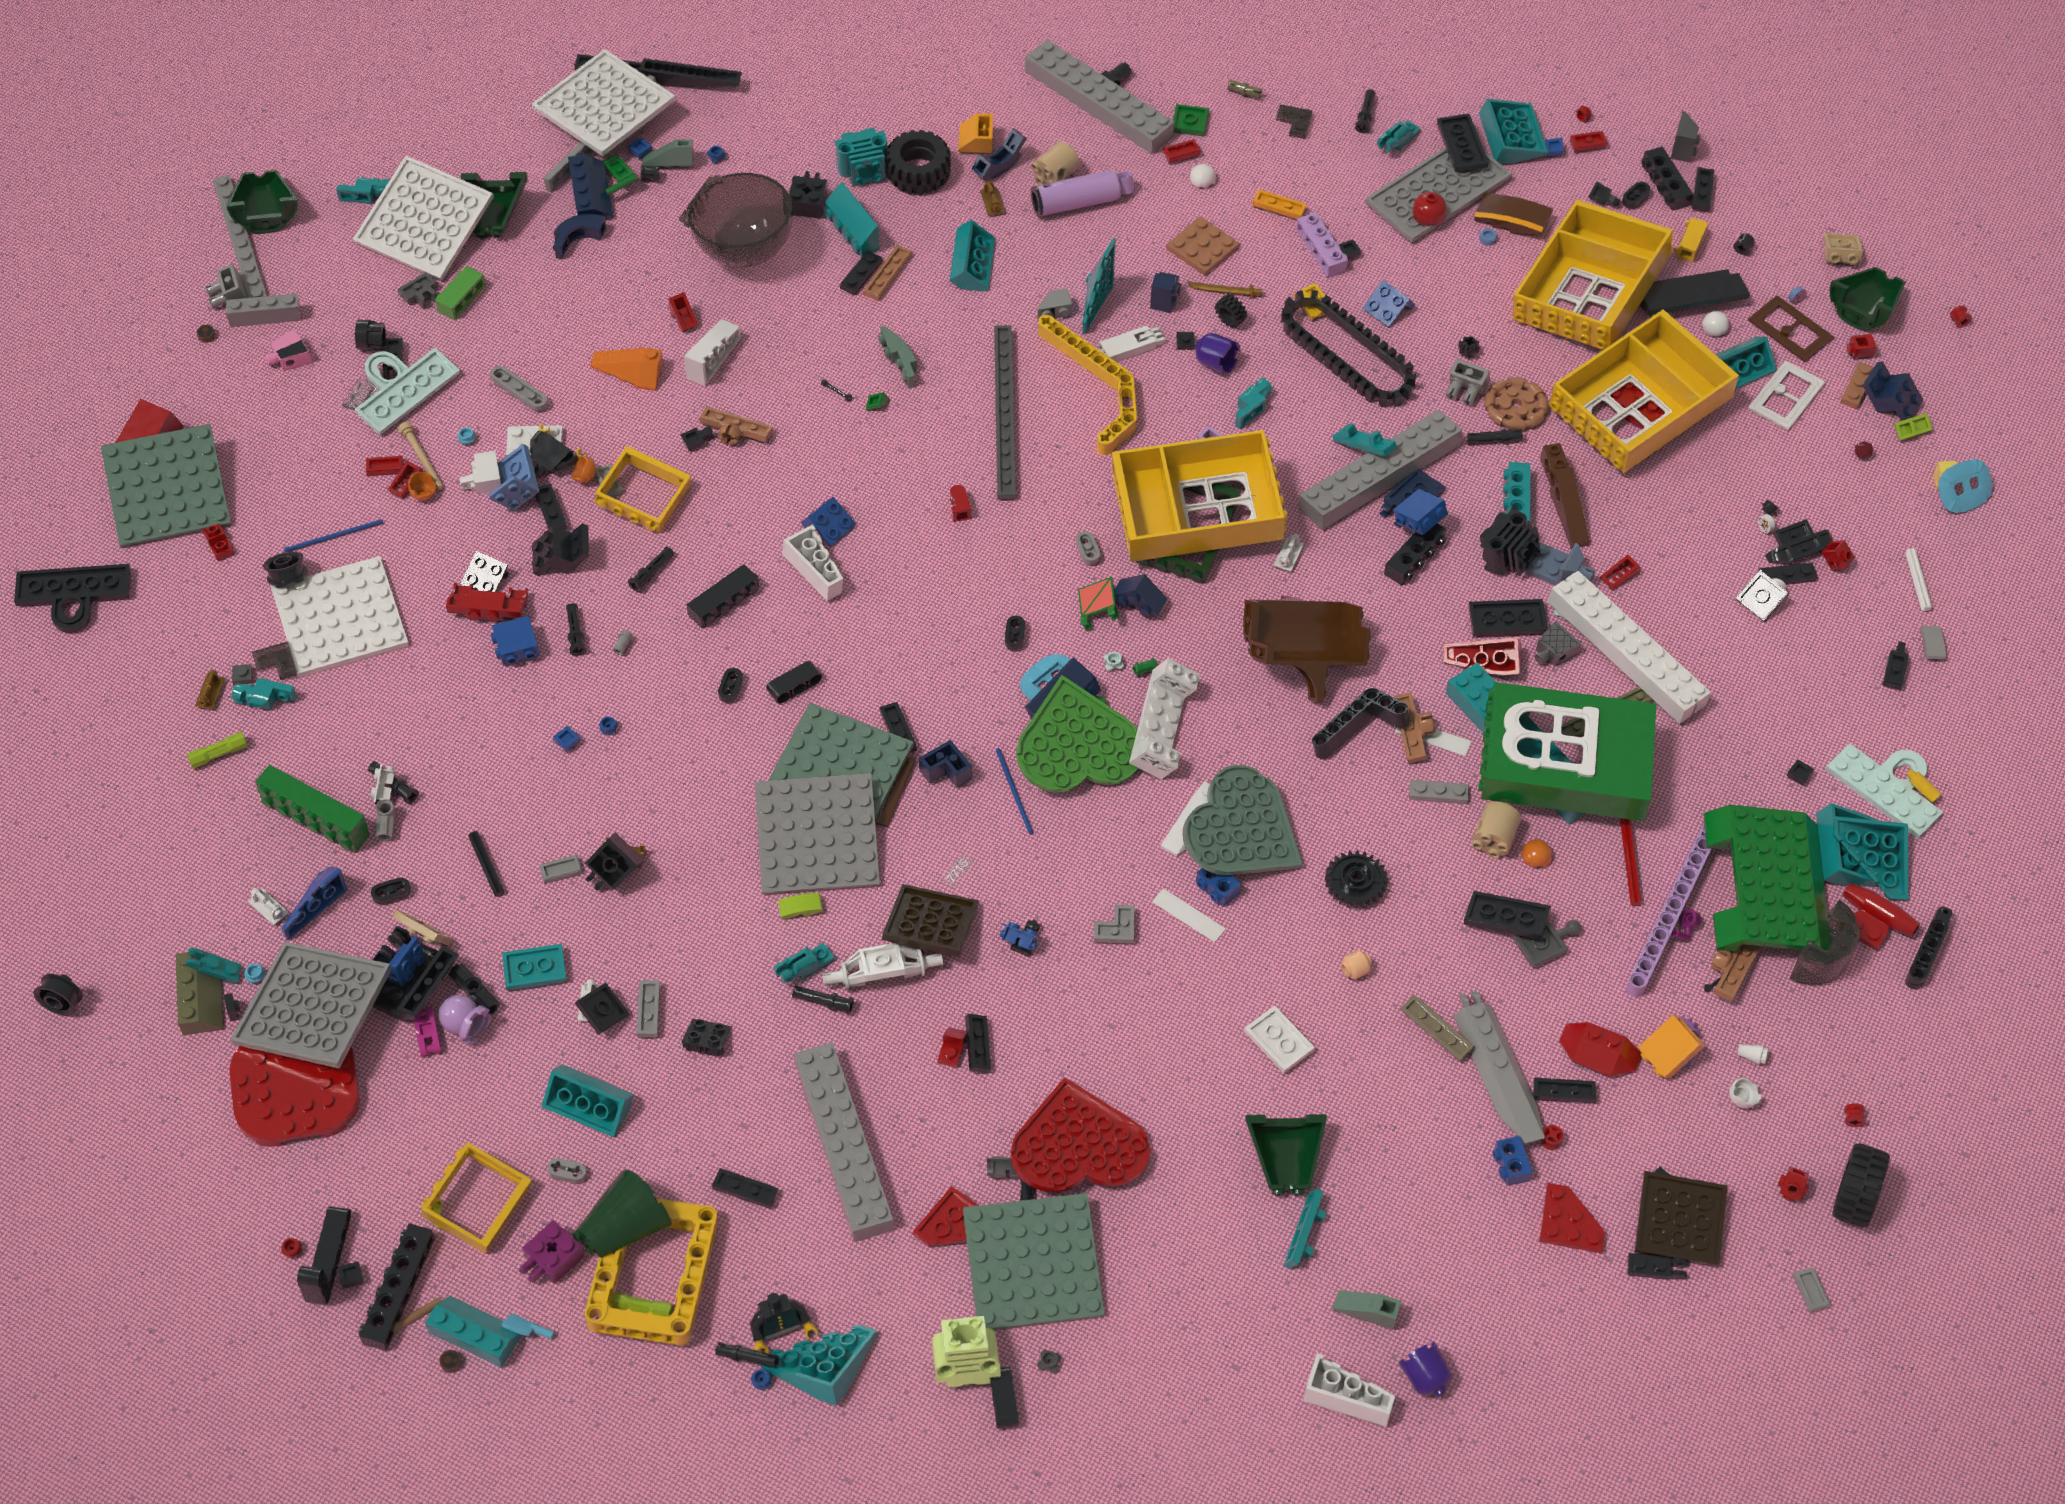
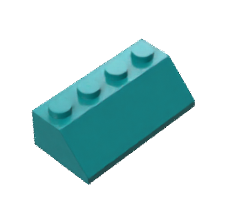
M839 183L826 200V210L824 212L826 217L832 220L836 230H840L845 241H849L854 252L858 253L862 258L867 251L875 252L879 250V226L844 183Z
M972 219L956 229L949 281L961 290L986 292L989 290L996 237Z
M1755 336L1715 354L1739 375L1736 388L1777 370L1768 337Z
M561 1064L551 1071L541 1107L615 1137L629 1113L634 1094Z
M452 1296L436 1304L425 1321L428 1333L500 1368L504 1366L522 1336L503 1328L502 1320Z

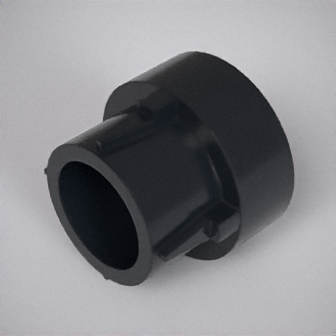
M358 319L355 326V345L357 350L384 347V339L386 338L385 324Z

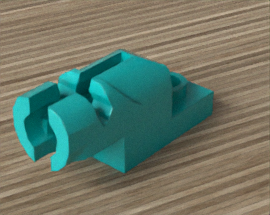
M1399 120L1377 139V145L1380 150L1387 146L1385 153L1394 149L1400 151L1420 133V127L1409 120H1406L1404 123Z
M357 177L355 186L338 184L336 188L338 199L344 202L373 204L374 198L380 197L390 179L383 178L379 181L377 177Z
M1260 378L1255 382L1256 386L1251 385L1239 395L1237 405L1239 410L1235 415V426L1239 429L1265 410L1266 398L1272 393L1271 390L1273 389L1270 382L1265 378Z
M258 678L255 685L237 683L232 690L231 698H234L233 702L243 705L247 702V705L250 707L271 709L276 699L283 702H295L297 694L292 685Z
M822 943L812 950L808 947L803 948L786 958L784 962L781 961L773 966V970L777 978L781 976L782 984L789 983L798 977L803 981L835 961V956Z

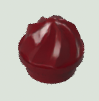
M1866 441L1858 443L1854 449L1855 455L1861 459L1871 457L1873 454L1872 444Z

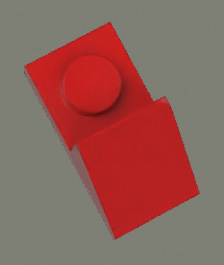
M685 292L668 298L671 316H675L681 332L699 325Z
M951 1027L947 1028L943 1033V1044L937 1059L938 1064L954 1068L958 1067L967 1038L966 1031Z

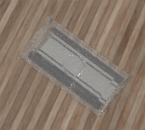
M368 378L357 379L342 406L355 411L359 405L375 393L377 387Z

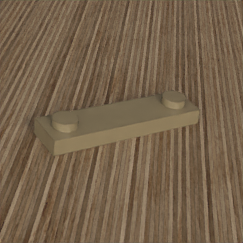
M1415 994L1400 1008L1406 1016L1460 1063L1474 1049V1046Z

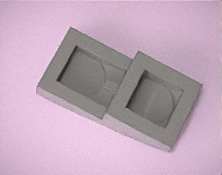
M1921 626L1920 633L1924 641L1923 651L1926 658L1946 659L1945 644L1940 626Z

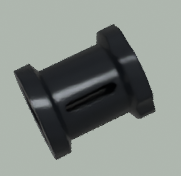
M641 166V181L655 180L659 182V166L655 168Z

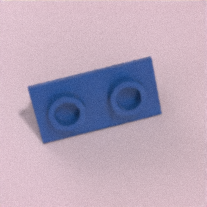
M1010 921L1008 925L1001 923V925L1005 926V929H1002L999 934L1002 940L1016 944L1018 938H1020L1018 946L1030 951L1037 949V939H1043L1038 937V932L1028 928H1026V931L1020 930L1021 925Z

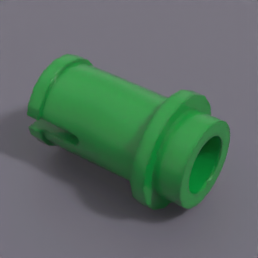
M1155 658L1141 663L1136 662L1132 668L1136 676H1143V673L1152 671L1158 665Z

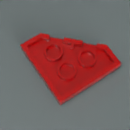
M1547 1183L1539 1242L1602 1254L1605 1236L1603 1228L1568 1186Z
M951 1186L913 1230L912 1234L928 1247L967 1243L963 1207L979 1205Z

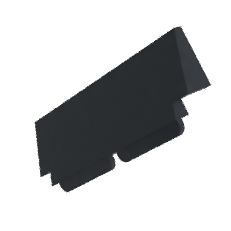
M1725 269L1654 281L1640 303V307L1649 315H1654L1661 310L1672 312L1749 299L1750 293L1739 273L1730 274L1729 270Z

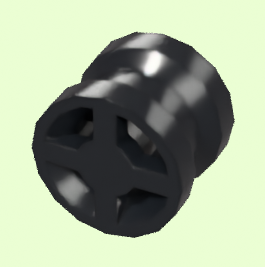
M1742 233L1733 245L1734 250L1740 255H1747L1755 245V239L1748 233Z

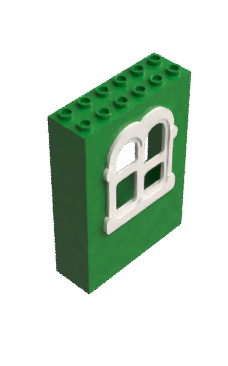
M1494 682L1493 689H1489L1485 708L1487 714L1484 720L1485 731L1482 741L1484 747H1482L1481 780H1479L1478 791H1481V799L1645 821L1652 794L1657 703ZM1525 712L1553 715V732L1544 733L1526 730L1519 723V718ZM1562 718L1584 719V736L1563 735L1561 733ZM1524 738L1541 740V758L1523 756L1517 750V743ZM1562 742L1581 745L1583 747L1582 763L1574 764L1552 761L1549 758L1550 743Z

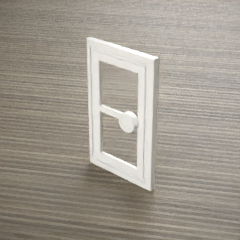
M1785 360L1748 409L1789 430L1823 387L1825 381ZM1788 372L1811 384L1801 399L1785 392V386L1780 384ZM1773 391L1797 402L1786 418L1762 406Z

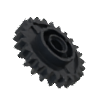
M1349 850L1348 855L1342 852L1340 858L1335 856L1334 862L1330 861L1329 867L1326 868L1324 880L1326 881L1325 887L1329 888L1328 894L1334 893L1333 900L1339 898V904L1346 902L1347 908L1350 904H1353L1354 909L1357 908V905L1364 909L1365 904L1371 907L1373 901L1378 903L1379 897L1383 898L1388 884L1387 872L1384 871V865H1379V859L1373 860V854L1367 857L1366 852L1360 855L1358 850L1355 854H1352Z

